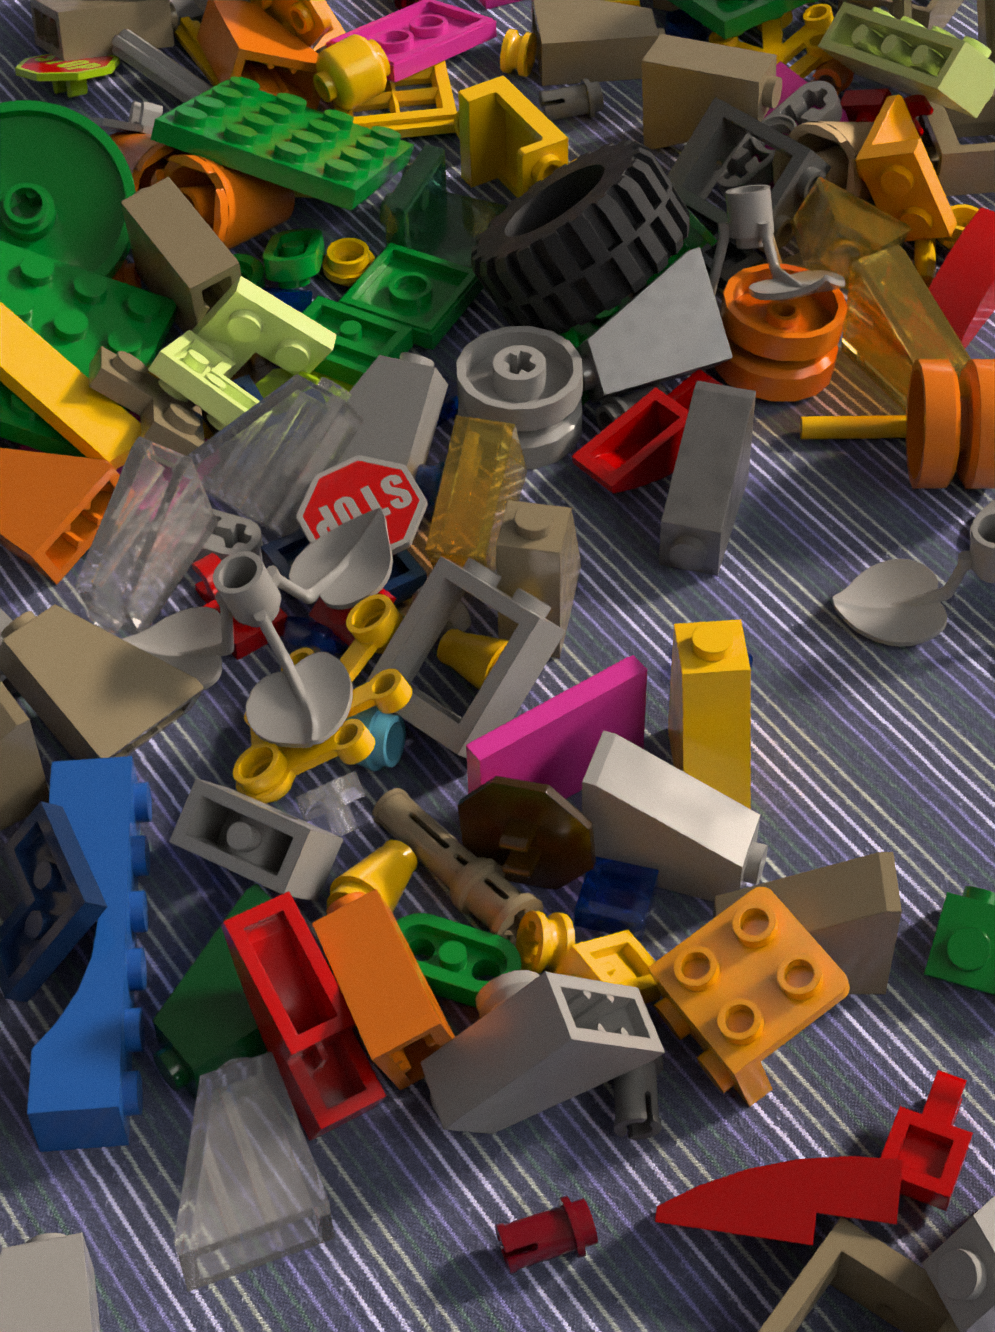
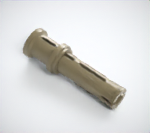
M394 788L386 792L375 804L372 815L375 817L373 821L378 826L383 827L396 840L408 845L415 853L417 860L450 888L453 906L465 915L473 914L490 930V933L504 937L516 946L517 930L521 919L525 913L531 910L543 912L544 906L542 901L534 894H522L504 878L503 866L497 861L485 857L477 858L452 836L446 828L441 826L417 805L403 789Z

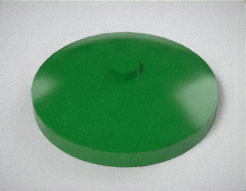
M34 100L1 102L0 241L112 279L123 265L131 249L121 201L134 195L136 191L134 180L124 155L104 130L74 110L57 104Z

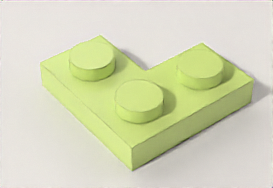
M242 276L239 277L192 330L193 333L236 363L227 376L229 379L255 352L298 377V373L302 370L310 374L333 351L337 336L332 331Z
M188 330L162 349L148 369L160 378L158 383L166 393L183 402L192 401L208 413L207 419L216 429L228 436L235 437L239 435L246 440L259 427L271 410L227 378L236 363L191 330Z

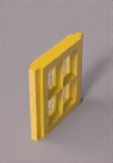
M445 60L394 83L387 80L384 92L354 109L344 110L333 102L334 110L351 115L354 118L353 123L369 129L373 126L387 127L400 133L401 138L456 133L454 118L457 111Z

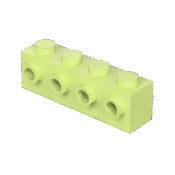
M843 2L818 45L819 48L856 75L911 95H924L930 102L974 118H978L995 89V63L988 59L992 51L987 46L968 36H964L963 40L958 39L948 31L937 26H933L931 30L927 29L906 16H902L901 20L896 19L878 7L868 10Z

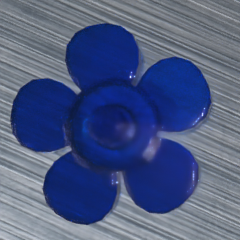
M297 616L287 617L285 620V629L282 636L293 645L306 646L315 653L327 652L333 656L335 652L344 654L350 647L336 636L329 627L315 620L312 622L309 619Z

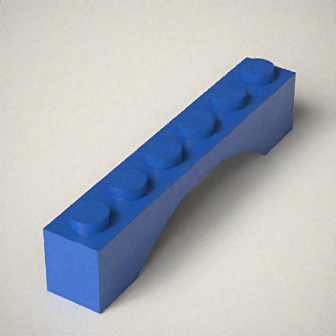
M132 756L54 761L51 763L49 803L63 807L107 908L97 919L92 956L78 991L58 1021L31 1049L27 1115L40 1152L129 1145L130 1116L142 1115L143 1110L142 1078L139 1070L132 1071V1052H143L145 1047L144 1016L142 1008H134V992L145 991L147 985L144 948H136L137 933L148 932L149 925L147 895L145 890L138 891V879L141 876L150 875L149 841L147 835H140V823L151 822L152 820L151 790L149 782L138 783Z

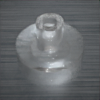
M356 771L299 795L294 799L305 822L324 815L331 833L340 837L359 828L348 804L365 797L366 793Z

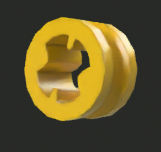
M509 29L506 32L500 52V69L503 73H511L513 69H516L519 76L527 77L530 74L534 65L537 48L535 33L526 32L524 36H520L518 30Z
M531 910L525 913L520 921L516 936V948L521 957V970H529L538 974L543 969L551 973L556 971L571 945L575 944V930L572 920L567 914L554 912L546 917L540 911Z

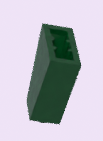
M255 884L243 893L225 920L269 901L271 898L258 884ZM220 925L153 1019L160 1049L153 1054V1060L158 1071L174 1091L185 1087L201 1108L207 1106L272 1063V1059L251 1012ZM327 962V964H328V966H329V968H330V970H331V972H332V974H333V976H334V978H335V980H336V977H335V975H334V973H333V970H332L330 964Z

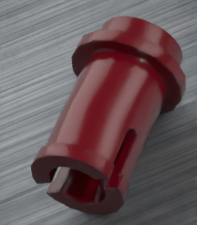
M563 1196L559 1198L558 1207L509 1223L495 1225L497 1239L502 1243L499 1247L509 1274L574 1252L577 1258L586 1256V1247L598 1244L595 1224L584 1198L571 1202L568 1196Z

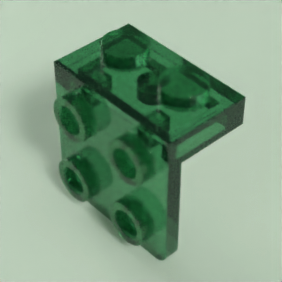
M425 144L414 162L408 163L404 168L402 178L394 191L385 195L380 208V222L382 225H385L386 245L394 243L472 268L471 251L472 247L476 245V239L480 233L487 230L489 222L495 216L500 215L507 205L447 192L445 149Z

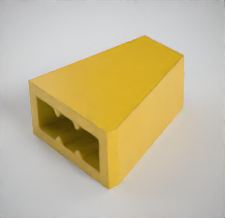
M741 619L674 624L668 733L673 766L751 809V669Z

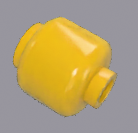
M353 34L318 53L316 60L317 74L313 76V82L318 94L325 102L333 101L338 107L344 110H351L384 92L387 83L386 76L390 74V64L384 50L375 40H367L365 37Z

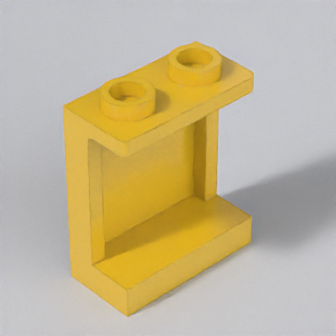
M504 75L458 91L461 178L471 188L498 178L519 198L539 180H544L562 165H568V137Z

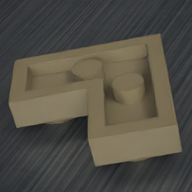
M101 346L89 364V387L140 416L142 441L193 469L206 451L201 408L190 400L183 402L166 393L160 387L159 379L149 374L148 368L133 355L124 351H119L116 355Z

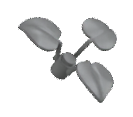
M769 185L741 186L725 192L728 222L718 224L719 239L709 275L714 296L729 238L736 239V246L739 249L764 247L773 279L755 282L749 286V294L756 299L792 300L813 293L828 292L845 287V279L834 272L847 267V258L838 249L831 235L820 243L781 260L773 234L774 221ZM780 264H789L810 270L790 275L780 267Z
M995 499L984 507L973 520L970 527V550L958 554V564L943 587L938 589L936 575L931 569L921 563L910 559L887 560L869 567L860 573L848 587L834 595L833 607L835 611L856 632L885 645L898 647L914 646L936 637L947 625V613L941 602L953 596L968 570L972 569L985 582L995 583Z
M380 508L374 509L343 523L312 542L293 562L289 572L290 580L283 577L276 566L272 565L266 569L261 558L253 552L241 551L233 553L218 564L213 574V582L218 590L215 599L220 606L221 614L209 607L185 609L162 619L143 632L122 639L197 678L204 687V690L213 686L221 676V656L230 655L234 651L233 616L242 624L260 627L283 671L267 675L254 686L246 702L248 723L260 739L280 747L310 748L314 744H321L339 730L349 714L353 700L352 681L345 666L339 659L327 652L313 653L294 666L291 657L272 624V621L279 612L281 594L278 588L305 604H312L321 597L323 602L332 609L352 608L363 599L379 593L389 580L393 564L385 515Z

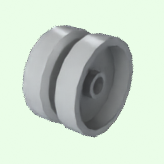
M509 326L483 333L465 345L456 361L459 438L470 454L488 465L508 470L537 469L558 462L574 450L582 435L581 397L583 395V369L581 355L570 341L550 330L532 326Z

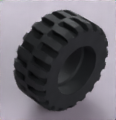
M622 140L616 145L609 143L601 146L597 151H589L579 156L577 160L568 165L564 164L553 171V174L533 184L526 193L510 202L500 215L495 216L489 222L487 230L480 233L476 239V245L472 247V271L510 326H532L550 330L559 335L568 332L573 326L578 324L582 326L594 320L596 315L605 310L610 311L621 304V300L632 292L636 293L647 284V280L654 274H659L668 265V259L679 252L683 246V240L688 237L689 211L650 148L630 140Z

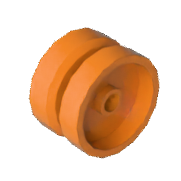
M760 264L742 269L728 280L723 292L720 316L733 358L716 366L717 373L731 387L756 391V398L771 402H795L816 396L829 385L834 371L839 349L838 343L848 309L843 293L836 289L828 292L813 293L792 300H760L749 294V286L755 282L773 279L769 265ZM780 264V267L790 275L810 270L789 264Z
M917 359L914 361L910 373L906 407V458L909 480L913 489L947 488L953 479L956 469L966 489H995V359H971L967 361L959 379L949 359Z

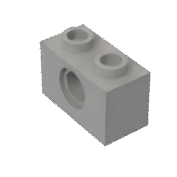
M196 778L169 842L280 894L289 891L292 897L317 902L341 847L343 838L236 790Z

